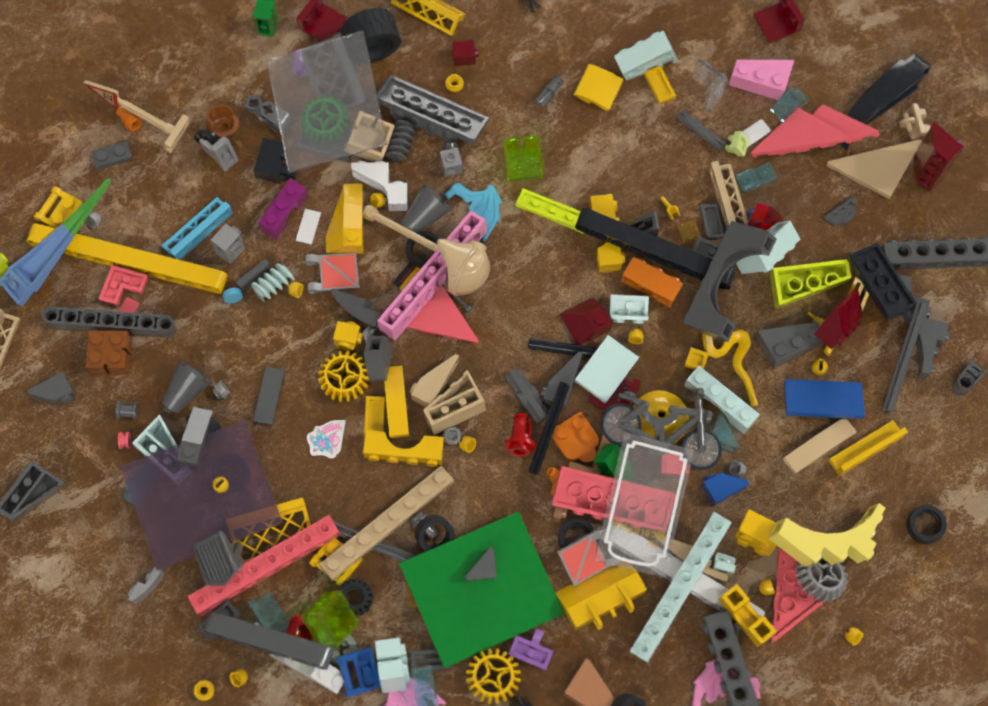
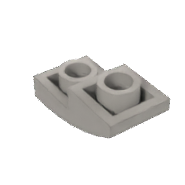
M154 567L152 571L150 570L147 573L145 585L137 582L136 585L131 587L128 596H130L128 600L135 605L142 601L157 587L165 573L161 569Z

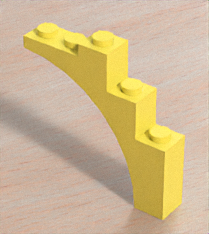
M880 503L869 507L858 523L842 533L826 534L814 532L785 518L776 522L768 539L805 567L816 564L821 557L831 565L843 562L847 556L856 563L868 561L874 555L873 550L877 543L872 538L876 533L875 528L877 524L883 519L882 514L885 507Z

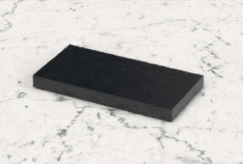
M878 242L846 257L886 321L915 308L916 301Z

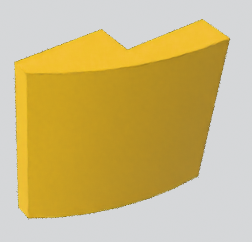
M588 64L574 95L588 104L592 102L603 110L608 111L624 79L605 69Z

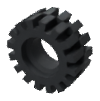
M351 578L347 582L344 581L343 585L338 587L336 601L343 613H346L348 616L353 615L357 617V615L362 616L364 612L369 611V607L372 606L373 595L370 586L365 581H360L357 578L352 580ZM357 590L361 592L362 601L359 604L351 605L348 603L347 595L350 591Z

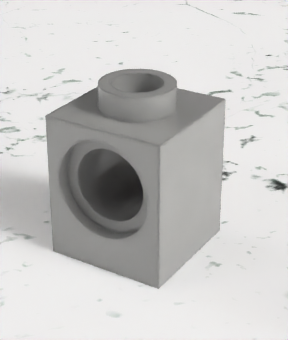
M458 147L440 151V162L444 177L462 173V161Z

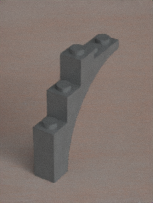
M898 274L911 293L913 285L910 284L912 277ZM913 296L916 303L920 302L927 305L916 340L919 358L918 378L925 380L929 375L933 374L935 364L932 363L933 357L937 356L939 347L948 341L950 331H947L949 324L929 319L931 308L929 307L930 300ZM914 309L901 315L908 327Z

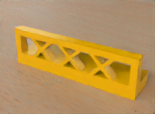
M391 0L390 2L451 36L454 34L458 23L463 21L466 15L441 0H407V3L404 4L397 0ZM419 2L423 11H415L412 3ZM431 9L436 11L438 19H430L427 11ZM449 18L454 21L451 29L445 27L443 19Z
M892 420L831 457L828 461L838 476H841L902 439L908 431L905 427L900 430L895 421Z

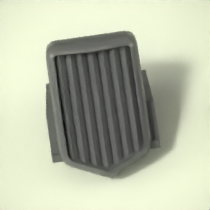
M217 531L195 542L193 545V551L199 563L200 573L206 587L209 585L225 586L236 572L242 569L244 560L241 557L243 550L241 542L238 541L234 544L229 542L223 531Z

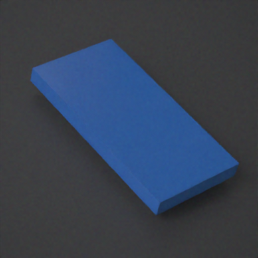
M784 380L787 416L864 419L862 383Z

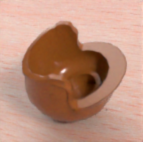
M217 105L207 112L206 127L208 131L217 134L219 138L223 136L228 137L237 131L239 120L234 115V111L230 106Z

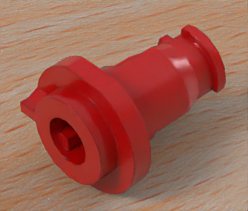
M517 413L513 416L512 434L510 438L505 440L504 448L516 457L529 456L535 450L536 443L531 440V422L533 418L526 420L527 414Z

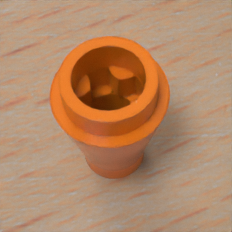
M121 106L116 110V114L127 130L136 131L141 127L142 121L140 117Z

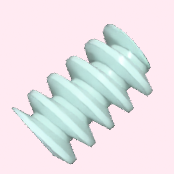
M277 263L275 265L276 270L270 268V274L264 273V279L259 277L257 279L258 284L252 283L253 290L264 303V297L271 299L270 292L275 295L277 294L276 287L283 290L281 283L289 285L288 278L293 281L295 280L291 272L283 264Z

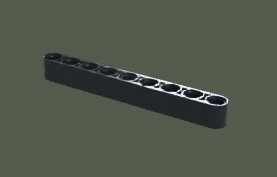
M587 208L581 209L575 225L577 230L701 281L713 260ZM730 267L724 274L719 288H731L736 273L733 267Z

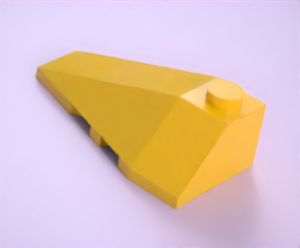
M363 183L343 185L326 234V255L342 253L364 254Z

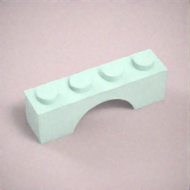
M700 366L686 380L684 386L689 391L695 394L698 388H703V399L717 406L726 415L729 423L744 435L760 415Z

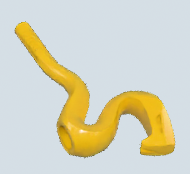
M742 329L733 331L729 342L724 341L720 349L714 347L711 336L702 334L704 350L709 353L708 356L713 358L724 356L734 343H738V348L732 360L733 368L743 380L751 407L759 405L751 379L742 367V360L751 347L748 332Z

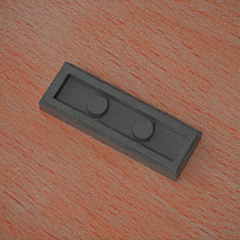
M272 367L265 368L253 419L254 423L273 426L285 370Z

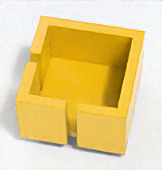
M749 509L743 517L733 539L737 540V543L743 547L752 546L755 552L761 556H770L777 547L775 543L768 539L776 522Z

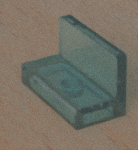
M268 592L258 600L253 598L248 602L263 627L279 632L287 629L289 620L271 592Z

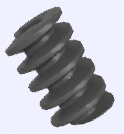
M404 120L395 122L393 133L384 154L387 158L394 161H407L405 155H409L408 149L412 147L409 142H413L414 138L412 136L416 135V131L413 130L414 126L410 122Z

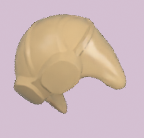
M448 239L437 240V245L447 266L448 279L443 283L446 291L454 296H460L478 290L485 283L490 272V262L486 254L487 247L475 240H470L469 243H457Z

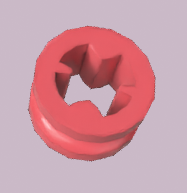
M119 432V449H123V447L131 448L130 432H126V434Z

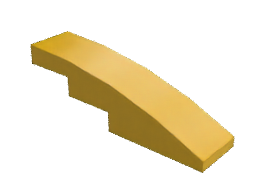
M389 367L387 381H384L389 437L409 436L403 367Z

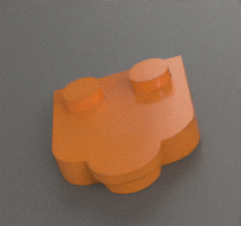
M581 411L555 427L552 439L567 460L577 461L579 459L583 463L593 461L596 457L595 449L598 446L599 438Z

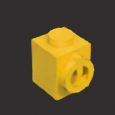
M338 321L333 337L334 345L343 351L357 350L358 344H361L363 340L360 326L352 321H347V323Z

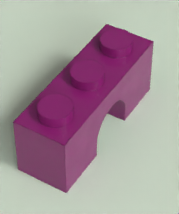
M290 178L258 222L261 231L277 240L287 226L286 221L293 209L298 211L308 197L306 187Z

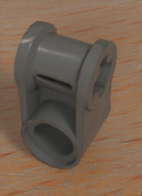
M269 101L263 102L256 111L257 118L279 134H284L293 120V117L288 112Z
M971 359L952 385L953 392L959 396L966 395L988 370H983L974 363V359ZM960 382L965 383L967 388L963 387Z

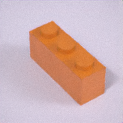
M635 257L631 259L621 279V282L669 308L672 307L683 286L679 278L669 276L662 269L652 267L645 260Z

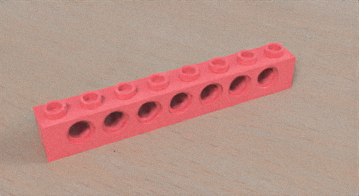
M328 515L244 563L242 569L237 571L225 586H205L187 597L196 613L202 616L341 536L331 516Z

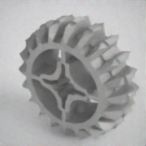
M822 557L816 564L806 567L797 562L798 565L795 568L797 572L795 577L799 579L797 584L802 585V591L808 592L807 597L813 596L814 601L819 599L821 602L833 601L841 596L849 581L846 579L848 574L844 572L846 567L841 566V562L831 565Z

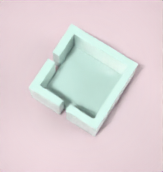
M400 637L375 641L382 692L389 693L407 690L406 683L410 682L405 644H401Z

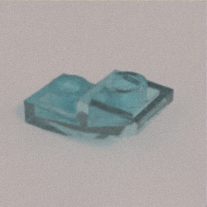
M770 162L755 169L750 168L736 175L743 192L760 188L778 180Z

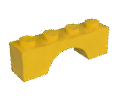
M613 194L590 196V210L620 221L619 217L616 218L615 215L618 207L617 201L613 200ZM606 242L597 248L596 256L599 272L621 270L622 264L625 263V254L621 252L620 247Z
M366 430L363 454L364 458L374 462L383 459L389 463L406 461L409 465L426 463L427 466L436 467L437 464L442 465L444 437L424 435L423 439L416 446L409 449H401L390 443L385 432Z

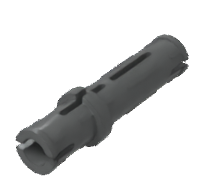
M685 110L678 114L677 120L687 126L690 132H695L717 149L718 152L725 147L726 142L703 126L699 119H694Z

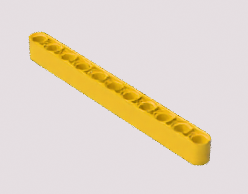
M36 223L32 224L26 242L36 247L56 228ZM80 234L74 236L63 253L218 294L223 292L228 274L221 270Z

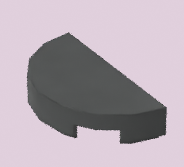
M850 197L827 214L823 220L833 226H843L849 223L856 212V202L853 197Z

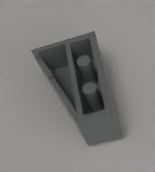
M817 322L758 330L754 337L773 370L824 344L814 335L820 327Z

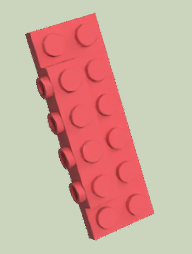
M561 466L551 505L573 510V513L584 516V513L591 514L592 518L603 520V517L609 519L619 479ZM621 480L612 523L615 522L614 518H616V522L619 520V524H621L620 522L629 523L630 527L632 526L636 529H641L642 526L666 532L676 494Z

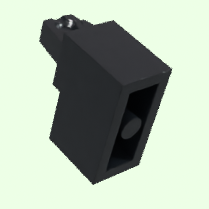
M263 138L253 170L255 178L279 184L285 179L291 178L295 180L297 175L296 169L290 168L288 164L284 163L288 158L289 152L286 149L285 142Z

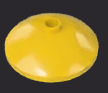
M651 391L639 398L649 403L648 411L656 418H661L658 416L660 412L664 413L665 417H668L670 415L668 412L670 406L686 408L679 397L667 391ZM639 415L641 431L655 438L654 426L646 422ZM679 415L670 425L664 426L665 439L688 421L689 416ZM635 418L631 421V425L637 428V419ZM684 434L680 436L676 441H674L671 445L678 442L684 436Z

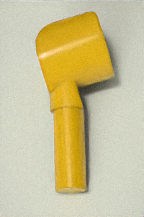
M662 196L660 200L666 206L670 219L674 220L673 214L680 216L678 207L669 204L665 197Z

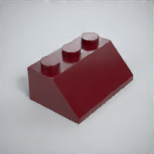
M854 289L832 310L814 333L830 349H833L836 345L841 346L861 325L859 321L863 317L857 289Z

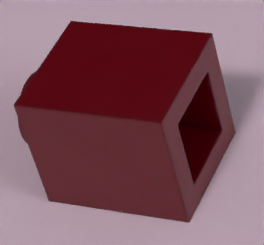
M474 40L452 42L454 66L476 65V58L479 57L478 46L474 47Z

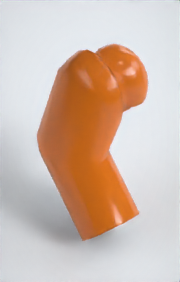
M549 467L546 473L553 484L550 494L553 495L559 470Z

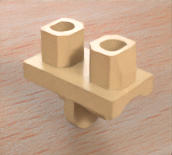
M913 103L909 109L903 112L904 119L899 122L900 127L906 128L907 132H909L911 141L926 136L930 129V125L923 124L927 114L925 109L919 108L918 103Z

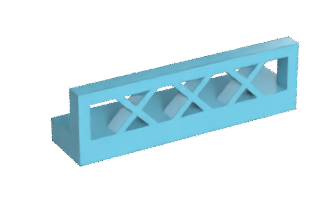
M216 197L162 245V248L172 258L181 260L233 214L231 206L226 201L223 203ZM217 204L220 205V206L212 213V208L215 207ZM201 218H206L204 221H202V222L198 225V221H199ZM187 230H192L187 236L184 237V233ZM178 243L172 249L169 248L171 244Z

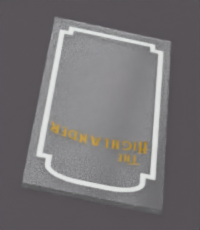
M624 432L595 561L659 576L660 578L666 577L694 450Z

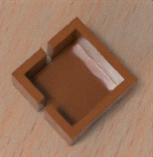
M128 331L88 332L86 369L90 374H108L109 370L112 375H129V355H131L132 338Z

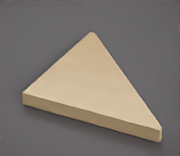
M915 140L828 161L826 166L890 199L922 140Z

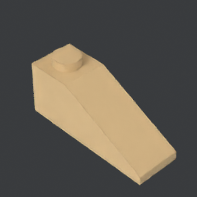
M453 355L422 376L418 383L415 382L410 390L412 400L425 407L433 402L443 392L459 363V355Z

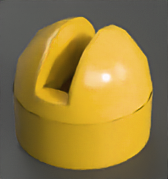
M373 193L371 195L370 201L372 206L380 208L386 204L384 194Z
M292 282L288 285V293L295 298H299L303 293L304 285Z
M638 328L632 329L628 335V341L631 344L643 343V332Z
M817 359L813 362L811 368L814 374L823 375L827 371L828 365L825 360ZM820 363H822V370H819Z
M464 436L461 438L462 441L459 442V446L463 451L471 453L476 447V439Z
M220 476L213 480L212 486L217 493H224L228 490L229 483L225 477ZM221 480H224V482L217 488V484Z
M770 578L760 583L759 590L763 595L775 594Z
M854 627L849 628V633H845L846 640L852 645H857L863 637V632Z
M237 669L230 674V681L236 687L242 686L248 680V674L243 669Z

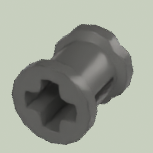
M117 402L116 418L130 417L133 420H137L138 403L122 404V402Z

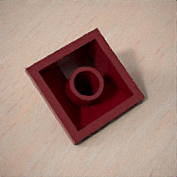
M594 298L560 313L565 326L577 345H583L610 332L613 324L604 307Z

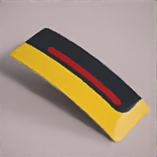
M409 263L393 284L403 291L421 268H417Z

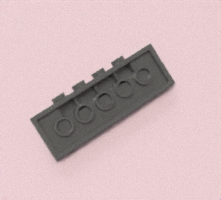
M392 75L389 76L374 97V102L390 108V114L395 120L402 119L408 121L414 128H423L428 134L439 135L446 142L452 141L456 143L458 139L474 145L489 120L487 116Z

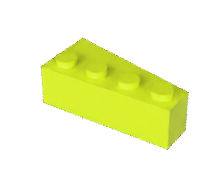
M848 260L773 268L769 274L775 310L847 283L851 278Z

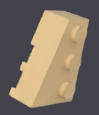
M467 370L456 383L453 382L444 394H440L423 411L433 435H436L447 428L486 411L482 395Z

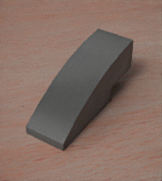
M331 289L334 298L346 311L360 321L379 328L377 320L383 313L370 309L372 301L340 290Z

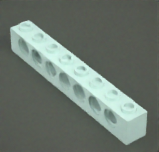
M715 512L713 513L630 652L646 662L649 661L732 522Z

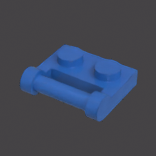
M371 647L335 657L343 677L346 689L344 691L345 697L355 696L381 687ZM349 660L353 661L359 687L356 688L353 687L347 665Z

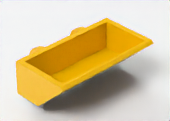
M621 560L620 563L604 569L576 586L570 584L555 592L575 631L591 622L599 630L603 626L600 617L608 613L613 618L616 617L615 609L623 605L629 613L633 612L635 607L632 600L644 595L647 589L634 567L629 562Z

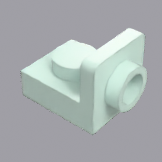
M717 553L712 569L729 574L728 577H731L735 571L736 565L734 564L736 558Z

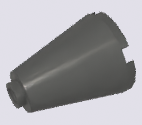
M424 184L401 224L416 233L424 230L452 209L447 203H443L444 201L438 194Z
M182 359L179 360L161 402L164 405L163 409L170 414H173V412L178 414L212 383L211 379L206 381V375L189 363L188 365H183L184 360Z

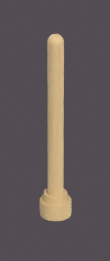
M372 205L365 207L362 215L368 221L376 220L436 252L439 248L434 242L379 214L376 207Z

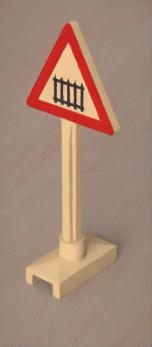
M87 80L84 81L87 87L114 108L118 109L121 106L169 135L164 143V150L169 153L173 151L190 124L188 122L190 117L184 114L176 126L165 123L130 102L120 99L117 90Z

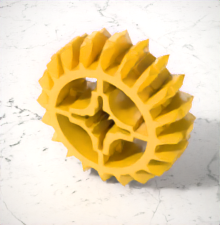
M348 350L345 352V355L338 351L339 356H335L332 353V359L325 358L326 364L320 365L322 370L318 371V375L321 376L318 381L322 384L320 386L321 390H326V396L331 395L332 400H335L338 396L339 402H342L343 397H346L347 402H349L350 396L357 399L356 393L363 395L362 388H368V384L365 383L370 382L366 373L368 369H366L365 362L362 363L363 358H357L356 353L350 356ZM342 364V366L339 369H333L337 365ZM349 364L355 366L360 374L350 371ZM346 370L347 377L343 379L342 382L341 376H343L342 374H345ZM329 378L339 382V389L331 385ZM350 383H356L354 386L346 389Z
M488 649V656H485L484 652L481 651V659L474 656L473 659L476 664L469 663V667L473 670L466 671L467 675L472 676L467 678L466 682H473L469 686V690L471 691L476 688L473 696L477 697L481 694V702L484 701L485 697H488V704H491L492 698H495V703L499 704V697H502L503 701L506 702V694L513 697L514 694L511 689L518 690V686L514 683L521 682L520 678L515 677L521 674L520 670H514L518 667V663L511 664L514 657L510 656L506 659V651L503 652L502 656H499V649H496L495 655H492V650ZM489 661H499L506 667L494 668ZM484 664L487 674L477 681V671ZM490 670L499 674L497 676V683L488 679L490 677ZM510 672V682L503 689L500 679ZM491 684L498 692H487L481 686Z

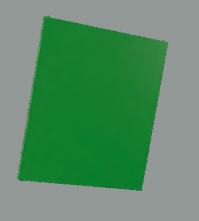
M519 512L399 563V567L403 572L444 668L564 615V610L559 603ZM492 547L495 555L496 578L494 580L465 582L463 578L485 552Z

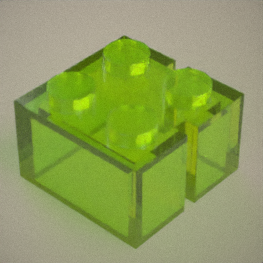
M539 135L524 136L522 148H519V137L502 139L507 182L544 178L545 168Z
M342 591L324 592L314 603L315 605L311 606L301 618L316 643L337 649L360 622L352 609L334 610L350 606Z

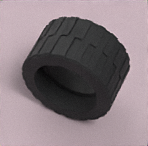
M371 8L357 12L350 16L341 27V34L349 57L357 63H372L387 58L396 52L402 42L391 11L383 8Z

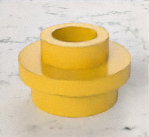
M452 74L446 79L445 85L449 91L458 92L463 88L464 82L459 75Z
M207 680L199 681L194 687L195 697L201 701H207L214 695L213 684ZM203 687L208 688V692L206 694H201V689Z

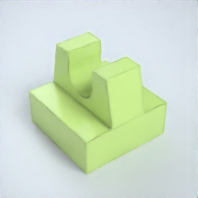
M735 131L734 135L728 137L731 145H726L725 149L730 153H735L738 157L745 156L749 140L742 131Z

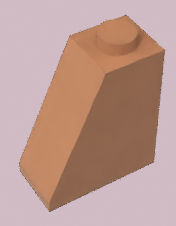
M587 658L564 693V696L580 706H611L615 700L593 664Z

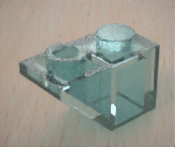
M431 665L411 669L417 705L439 706Z

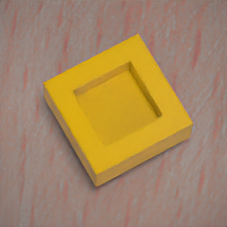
M691 347L684 367L695 370L700 366L704 369L709 353Z

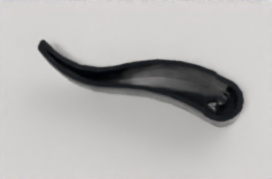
M916 53L905 61L899 60L862 94L847 116L868 125L917 91L919 88L917 85L927 76L932 64ZM840 143L841 147L847 151L850 143Z

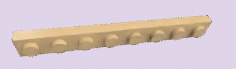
M440 466L320 563L322 570L332 581L335 580L454 482V479Z

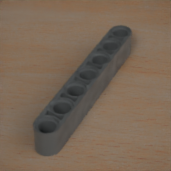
M53 306L45 308L42 312L43 320L52 329L88 332L128 331L129 335L166 338L174 336L177 331L173 319L168 315ZM52 315H57L54 320H49ZM70 317H76L74 321L68 322ZM95 318L92 323H87L88 319ZM108 320H114L112 324L106 325ZM127 321H133L130 326H124ZM152 322L150 327L144 328L145 323ZM165 324H171L168 329H162Z
M216 612L209 613L203 628V632L211 636L322 670L328 669L335 651L323 644Z

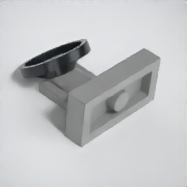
M198 130L195 132L194 140L202 145L204 151L219 164L224 172L239 161L230 141L225 136L220 139L217 134L208 130Z

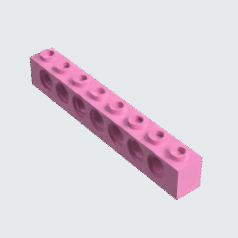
M470 211L447 239L457 243H469L470 240L479 242L488 231L486 219ZM439 248L377 320L380 331L395 341L448 279L447 266Z

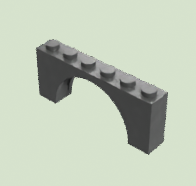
M731 221L701 282V286L693 298V303L685 315L683 324L693 331L729 342L736 324L724 317L719 310L717 291L720 281L727 270L739 260L753 255L769 256L777 239L769 231Z

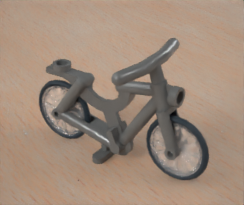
M698 388L695 394H689L685 397L687 402H694L695 408L670 406L668 408L670 415L665 418L652 416L648 411L649 403L647 401L635 398L636 394L633 392L624 391V394L620 393L618 398L634 403L636 408H632L627 404H615L607 408L601 417L600 427L602 434L613 444L626 445L637 438L646 444L668 450L669 445L695 425V430L690 431L681 443V453H684L683 458L687 459V465L696 470H707L716 465L721 457L722 448L719 439L714 433L706 430L704 422L710 423L713 412L706 411L703 408V388ZM639 415L646 422L654 426L655 438L641 431ZM679 415L693 416L665 439L664 426L670 425ZM647 447V450L643 451L642 455L651 457L654 455V452L658 455H664L667 452L656 449L652 451V448Z

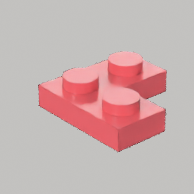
M112 265L99 296V301L118 307L124 290L142 295L149 279L148 275Z

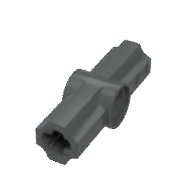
M519 368L513 369L505 376L506 381L515 392V397L521 407L527 410L536 425L541 424L547 419L549 411L540 400V395L536 388L529 384Z

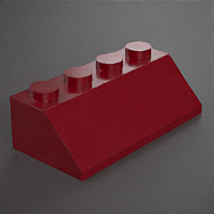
M936 122L932 124L914 155L915 180L920 187L928 192L945 177L963 149V146Z

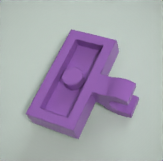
M536 628L532 641L516 636L508 655L546 670L554 651L539 645L544 631Z

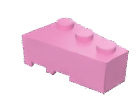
M737 60L729 86L781 101L794 60Z

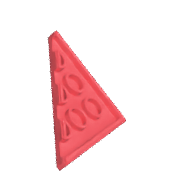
M823 104L813 114L816 118L851 136L852 142L863 140L865 137H878L880 135L878 130ZM810 147L809 150L796 151V153L810 151L811 148L816 147ZM794 150L784 151L779 156H785L786 153L794 152Z
M797 108L750 153L751 157L757 158L758 155L764 154L770 156L783 154L784 151L790 150L796 152L809 150L810 147L816 146L822 148L835 146L836 143L847 142L848 144L852 142V137L806 111Z
M443 286L438 289L406 327V329H414L428 334H437L451 339L473 342L474 344L479 343V340Z
M779 546L772 626L777 632L770 639L772 644L824 603L820 599L814 601L813 596L807 597L808 592L802 591L803 587L797 584L799 579L795 577L797 573L795 568L798 565V561Z

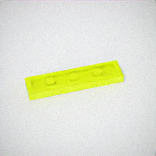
M522 188L515 204L516 207L581 232L575 228L580 214L579 210Z

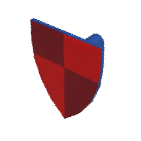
M756 202L754 208L749 209L747 212L750 217L746 225L762 230H768L776 223L784 222L777 210L764 203Z

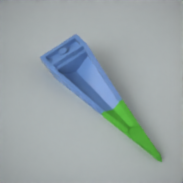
M106 179L68 219L36 247L12 264L0 278V285L18 305L23 306L33 292L39 290L112 180Z

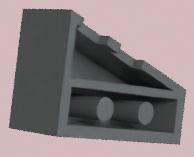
M31 460L0 501V514L15 523L65 488L66 484Z

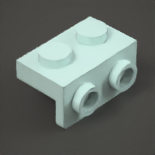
M610 294V319H614L613 322L617 323L633 320L632 323L642 324L644 320L648 321L649 296Z

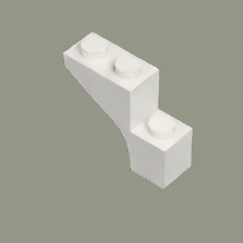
M357 161L356 163H351L354 178L385 194L388 199L389 211H408L407 183L401 181L389 183V163L384 161H375L374 163Z
M273 654L269 655L338 694L344 683L341 671L330 664L327 670H322Z

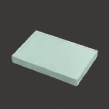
M608 335L574 381L606 404L639 357Z

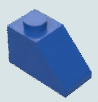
M713 473L704 478L705 482H703L701 487L714 507L743 491L750 483L748 480L719 473L715 476Z

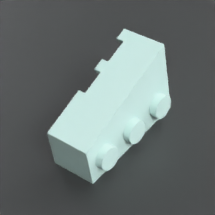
M664 31L656 32L650 38L638 41L634 46L629 49H623L614 56L626 80L643 75L649 68L660 65L663 67V63L673 61V63L679 62Z
M791 221L778 222L766 230L777 239L769 256L753 255L736 262L742 274L769 272L774 268L773 265L776 262L781 261L788 251L795 248V244L800 240V237Z
M159 414L132 444L168 478L180 486L192 471L189 466L178 463L179 447Z

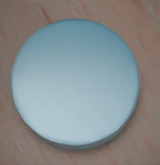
M230 288L223 293L225 303H236L243 298L239 288Z

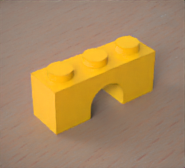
M736 584L723 594L718 601L728 610L729 614L757 647H760L777 631L764 616H760L749 603L750 599Z

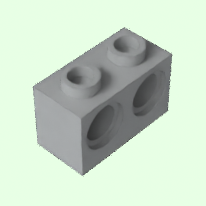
M225 223L211 239V243L215 253L228 264H231L245 247L240 236L241 232L236 227H230Z

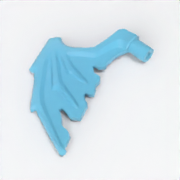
M460 183L454 184L444 194L445 198L449 200L454 195H458L466 203L472 202L468 209L486 219L488 231L482 237V241L485 242L496 223L500 222L499 204L502 203L501 198L493 185H488L483 191H470Z

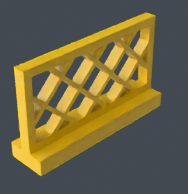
M303 497L226 519L233 544L239 541L235 537L234 530L243 528L248 531L246 538L241 544L243 547L246 546L254 552L250 559L244 560V563L253 559L256 553L262 554L257 550L263 540L274 547L282 535L290 538L291 536L284 533L289 522L299 527L297 533L301 529H305L303 527L305 522L307 527L311 525ZM303 511L305 519L301 526L291 521L294 513ZM281 517L287 521L282 531L272 526L276 518ZM258 523L268 526L262 537L252 532ZM270 528L280 533L275 544L265 539ZM251 533L261 538L256 549L245 544Z

